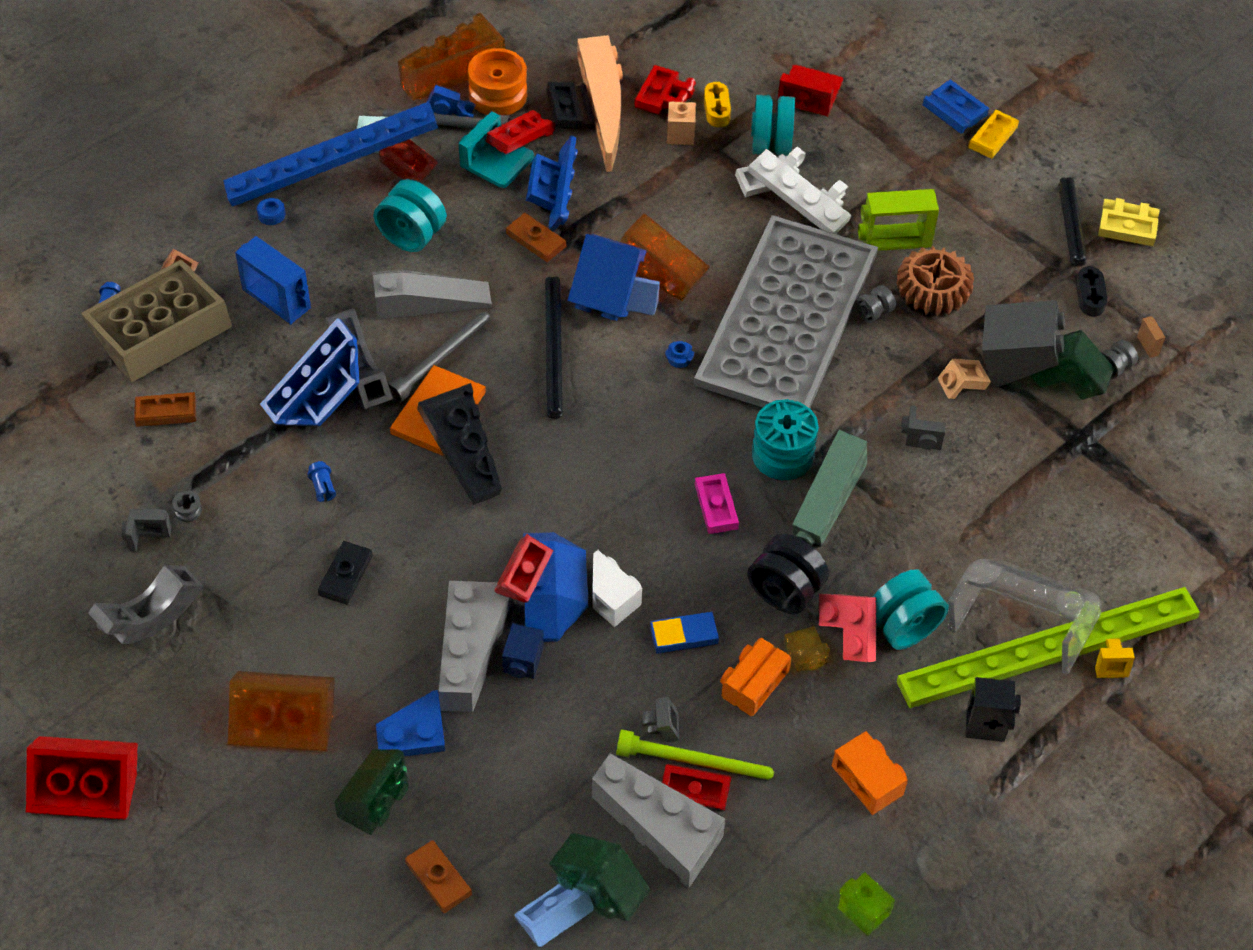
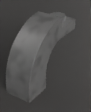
M352 308L326 317L325 320L328 328L339 318L357 338L360 383L352 391V394L362 408L367 409L392 400L385 373L377 367L372 359L355 309Z
M164 565L152 584L138 597L121 604L94 603L88 614L97 622L98 629L103 633L114 635L122 644L135 643L155 635L175 621L191 605L203 588V585L185 566Z

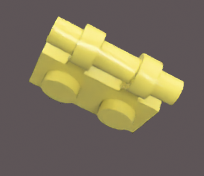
M1120 198L1115 200L1104 199L1098 236L1154 246L1160 209L1149 207V204L1140 203V205L1126 203L1124 199Z

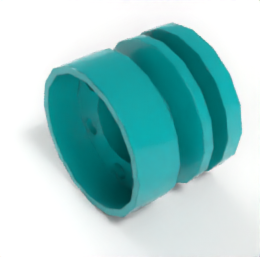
M785 399L775 400L766 404L758 412L755 420L752 445L753 462L760 472L770 478L778 480L796 479L804 475L812 467L819 429L817 417L809 407L798 401Z

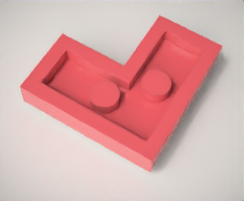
M819 594V626L843 628V660L876 661V597Z

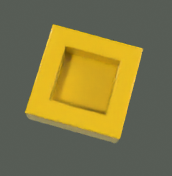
M1106 639L1107 648H1100L1095 666L1097 678L1129 677L1135 659L1133 648H1122L1120 639Z

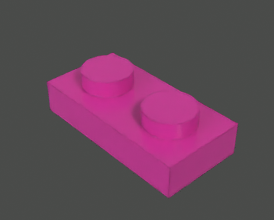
M725 473L695 478V488L708 534L738 530L739 521Z

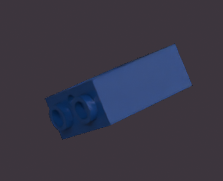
M257 236L248 243L243 244L235 252L242 290L290 325L311 308L306 272L300 266Z

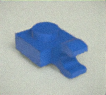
M438 85L434 86L426 101L430 103L434 113L442 115H452L454 113L456 116L474 117V114H472L475 107L474 103L460 100L461 93Z

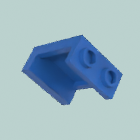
M586 234L567 301L576 303L575 308L585 312H591L592 308L602 311L601 316L607 319L618 321L619 317H627L629 311L626 308L639 262L644 261L647 250L595 234Z

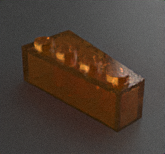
M481 13L473 16V21L466 25L463 22L456 26L455 32L449 36L441 35L437 37L434 45L430 47L422 46L399 60L398 67L401 87L414 101L430 95L435 85L447 89L468 80V65L472 58L484 50L492 48L506 49L505 39Z

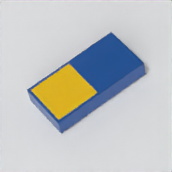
M713 612L650 621L656 654L719 643Z

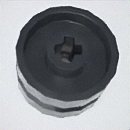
M777 534L763 549V554L759 555L750 565L747 577L751 587L767 604L788 614H799L812 601L813 595L826 583L829 577V570L825 560L809 543L789 534Z

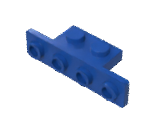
M570 136L560 149L558 162L536 154L532 160L526 201L551 211L548 228L553 232L559 225L565 224L569 215V210L566 208L572 194V189L569 187L574 177L575 169L572 166L578 152L575 148L576 137Z

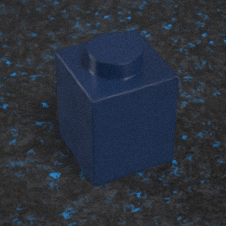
M512 623L502 655L503 672L509 673L516 678H535L544 648L543 630Z

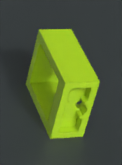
M935 190L867 193L866 204L861 205V219L863 223L858 224L859 240L878 247V251L921 247L931 248L939 213ZM918 214L917 223L874 225L875 217Z

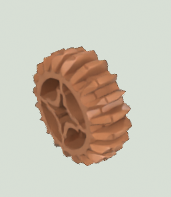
M934 246L927 251L921 247L919 252L912 251L909 257L904 258L902 265L898 268L896 284L900 297L905 298L906 305L914 304L915 311L921 308L924 309L926 315L929 311L935 312L937 316L941 311L949 315L952 309L959 311L960 307L966 305V302L969 300L974 287V273L971 272V264H965L964 257H956L955 251L948 253L945 247L942 250H936Z

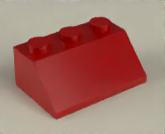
M38 736L27 747L26 813L127 819L137 777L138 743Z

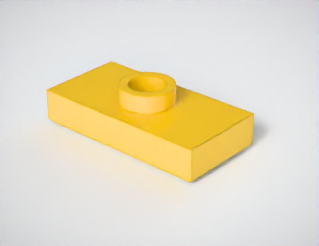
M995 110L970 140L968 148L992 159L1017 129L1019 120Z

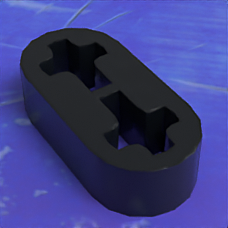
M1084 267L1079 271L1076 280L1079 307L1088 316H1099L1105 311L1108 299L1104 275L1096 267ZM1089 279L1094 283L1093 286H1090ZM1090 297L1094 298L1095 304H1093L1092 300H1090Z

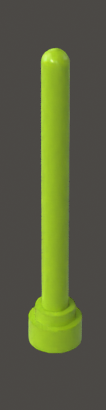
M621 729L616 751L618 756L629 758L630 755L636 756L637 753L765 780H770L774 776V770L768 766L640 740V736H635L633 731Z

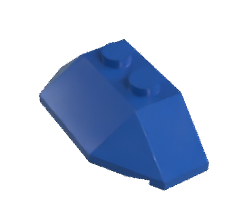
M337 318L260 403L275 424L321 426L360 383L357 338L341 319Z
M554 532L523 533V537L528 534L554 550L529 601L525 603V626L543 630L544 642H558L564 635V632L588 608L586 550Z

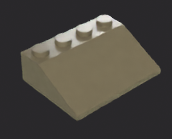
M182 260L173 263L81 313L82 318L113 362L131 382L144 377L146 374L232 327L225 301Z

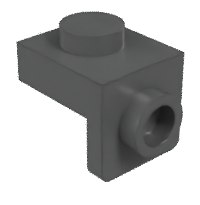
M910 406L909 416L903 415L901 433L906 434L905 446L920 447L926 450H941L946 423L916 419L917 406Z
M158 508L129 509L128 521H123L122 539L127 540L130 551H137L139 537H170L172 527L167 510H160Z

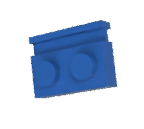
M951 79L932 91V95L929 97L926 95L923 99L924 107L960 134L964 133L967 127L971 128L987 117L989 107Z

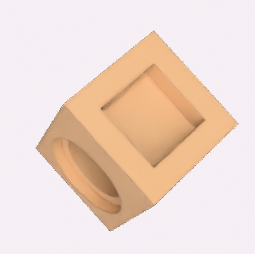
M669 102L667 144L694 145L696 103Z

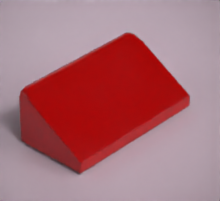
M526 534L518 542L494 592L527 603L554 550Z
M666 764L662 783L702 806L725 810L732 776Z

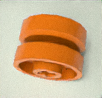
M502 48L484 50L472 58L468 65L470 102L475 104L474 108L485 115H488L491 111L498 115H511L523 107L527 101V66L523 58L516 52Z

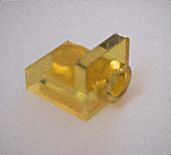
M815 626L785 634L784 642L797 672L817 670L827 664L830 648L828 643L822 644Z

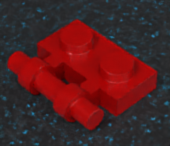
M654 65L635 98V108L660 115L663 108L668 109L669 102H686L694 94L696 81L691 77L687 78L685 82L680 81L679 72ZM674 92L678 95L677 97H672L670 94Z

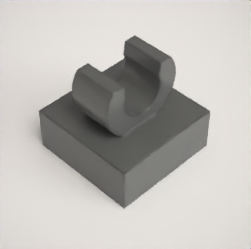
M669 697L656 699V711L642 713L643 726H648L649 734L661 733L666 742L680 740L678 710Z

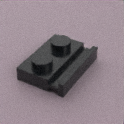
M548 82L546 91L555 128H582V126H588L589 129H593L595 118L586 84L581 83V86H575L574 83Z

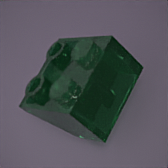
M399 749L372 750L334 801L337 817L369 835H372L377 826H383L389 817L391 806L396 800L400 801L404 797L409 787L404 752Z

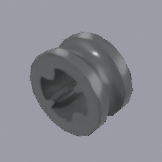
M193 491L179 492L172 500L175 516L181 521H193L202 512L200 498ZM190 503V508L184 509V504Z

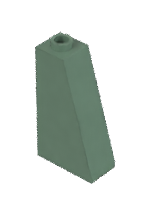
M838 430L792 524L793 535H796V537L809 543L811 546L813 543L822 546L867 465V441Z

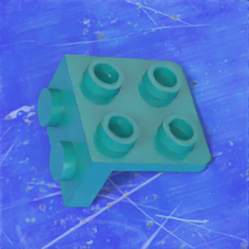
M491 111L484 119L478 121L475 128L468 135H464L458 144L460 166L500 188H506L532 162L534 152L522 146L508 154H504L486 142L487 133L501 126L500 115Z

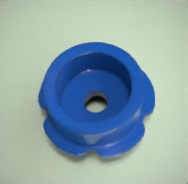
M672 342L665 352L670 365L676 368L688 366L694 358L692 346L687 342Z

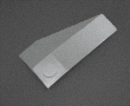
M408 270L372 272L378 320L492 308L488 282Z

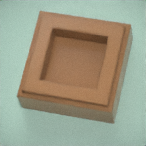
M1152 316L1143 318L1137 337L1149 358L1159 356L1165 335Z

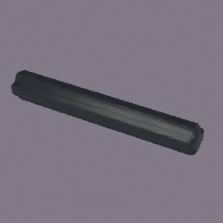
M1063 177L1060 179L1058 187L1070 262L1073 266H1083L1086 263L1087 255L1075 183L1073 178Z

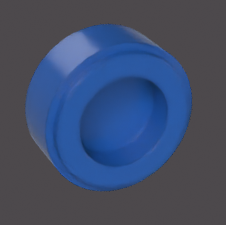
M276 198L262 200L257 205L259 221L266 225H276L282 222L286 216L283 202Z

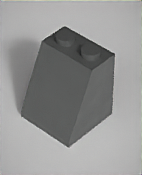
M1057 300L986 305L982 353L992 388L1000 387L1058 365L1059 353L1064 352L1063 335H1060V330H1065L1066 323L1065 313L1059 312Z

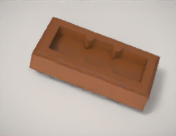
M523 213L506 227V235L547 263L566 247L565 239L526 213Z
M195 392L135 397L134 421L136 427L196 422Z
M433 840L405 858V864L443 914L472 895L471 888Z

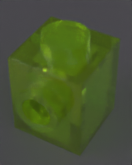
M864 872L856 880L853 877L850 878L841 887L838 909L869 936L891 915L895 899Z

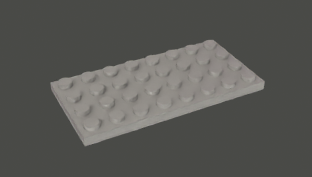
M772 215L694 377V386L762 408L775 400L785 399L801 402L811 408L854 309L856 300L877 256L878 247Z

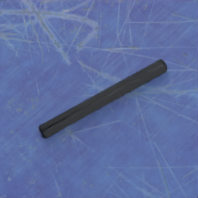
M549 276L545 279L547 416L551 419L561 418L563 415L560 278L557 276Z

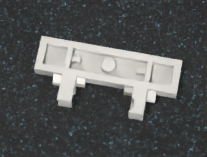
M796 147L787 157L783 154L776 157L766 149L749 165L748 172L821 230L837 234L849 222L851 214L841 207L844 203L841 198L846 194L845 190L848 186L841 180H838L829 191H826L824 188L820 191L799 175L800 170L797 167L803 162L806 154L800 148Z

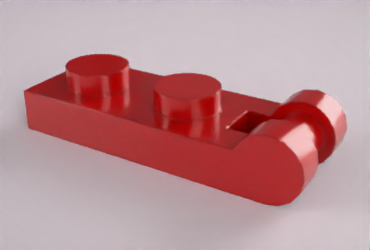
M531 110L488 132L486 142L498 151L508 154L543 135L549 137L555 130V123L549 119H542L541 114Z

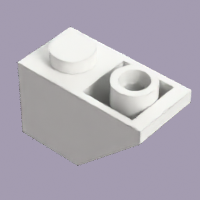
M597 550L593 553V609L615 627L641 606L642 587L635 577L625 574L613 558L606 557Z

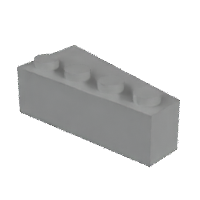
M449 581L439 682L441 711H474L486 679V672L495 655L496 645L499 637L502 636L505 621L514 604L512 598L494 592L498 582Z
M611 753L592 778V798L617 822L625 825L635 835V839L643 846L646 845L658 857V861L667 869L670 868L680 878V882L689 889L723 838L725 818Z

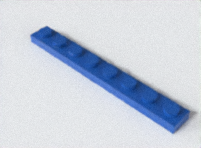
M429 102L423 103L225 179L223 181L228 201L232 207L437 129L438 125Z

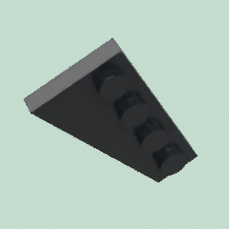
M471 383L419 402L417 410L472 504L475 505L500 495L502 487L493 457L489 453L486 432L482 429L478 405H475L473 398L474 391Z

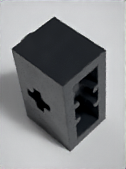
M975 677L966 708L965 738L1005 742L1008 730H1014L1015 714H1019L1021 706V695L1015 694V681Z

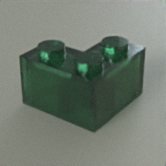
M1082 330L1063 335L1064 352L1059 353L1058 365L1030 375L1041 388L1066 382L1078 397L1083 400L1106 394L1114 367Z
M572 832L549 862V865L557 874L556 880L560 885L568 890L575 888L586 892L597 904V911L608 919L617 918L628 922L651 890L621 845Z

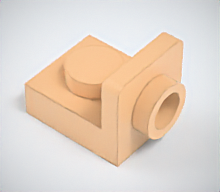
M952 359L938 377V381L948 399H955L962 389L985 390L991 383L979 360Z

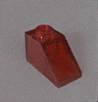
M410 139L379 150L380 162L402 179L421 182L438 165L436 159Z

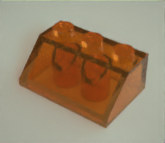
M237 671L230 680L228 745L327 751L334 710L335 677Z

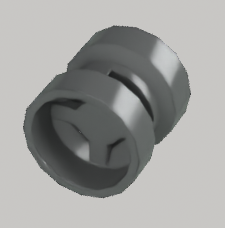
M884 285L877 286L869 295H862L855 303L859 315L868 323L875 322L882 313L888 314L896 308V301L892 292Z
M1119 340L1111 346L1110 350H1105L1099 354L1096 362L1102 374L1110 379H1115L1124 372V369H1129L1137 363L1138 354L1133 345L1128 341Z

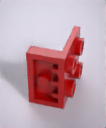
M793 65L790 73H783L780 78L778 99L780 96L795 97V108L828 117L843 83V77Z

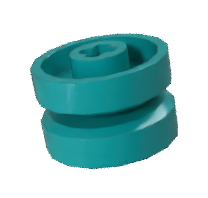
M756 95L755 112H752L751 137H753L752 154L761 155L766 149L769 150L770 139L774 138V152L776 155L780 156L783 154L788 156L792 151L795 97L780 96L777 101L776 113H772L773 100L771 96Z
M410 179L399 181L388 193V196L374 209L373 214L375 224L381 234L393 245L408 252L421 251L432 239V235L438 232L444 225L447 217L445 207L439 197L425 185Z
M909 570L897 575L873 595V597H876V627L883 629V636L896 650L906 649L925 639L944 621L949 611L947 602L936 590H931L932 584L919 570Z

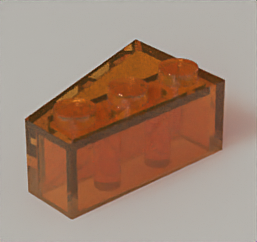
M645 213L624 233L620 240L621 243L647 250L644 261L639 262L636 276L659 281V289L681 301L697 286L710 268L709 265Z

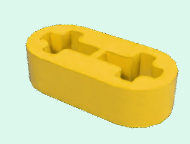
M711 82L706 85L704 91L706 119L711 126L724 127L729 124L731 117L729 91L725 84ZM714 94H718L719 99H715ZM716 110H720L721 115H717Z

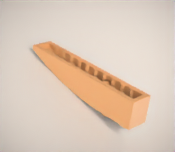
M609 35L578 39V62L595 118L594 125L606 172L612 171L618 149L621 117L620 80H622L621 64H616L618 59L617 49L615 45L611 46Z

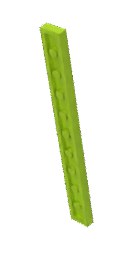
M1182 587L898 675L897 684L910 709L971 690L975 677L1003 680L1107 647L1106 639H1120V642H1124L1197 619L1200 611L1186 587Z

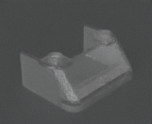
M979 559L972 562L948 600L950 632L956 634L982 588L1055 613L1065 619L1074 621L1062 642V673L1068 675L1101 614L1100 597L1092 591L1003 560Z

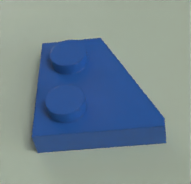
M438 690L428 693L376 724L380 759L445 751Z

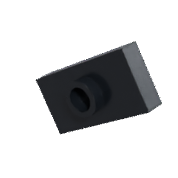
M343 540L318 588V595L348 605L373 556L372 549Z

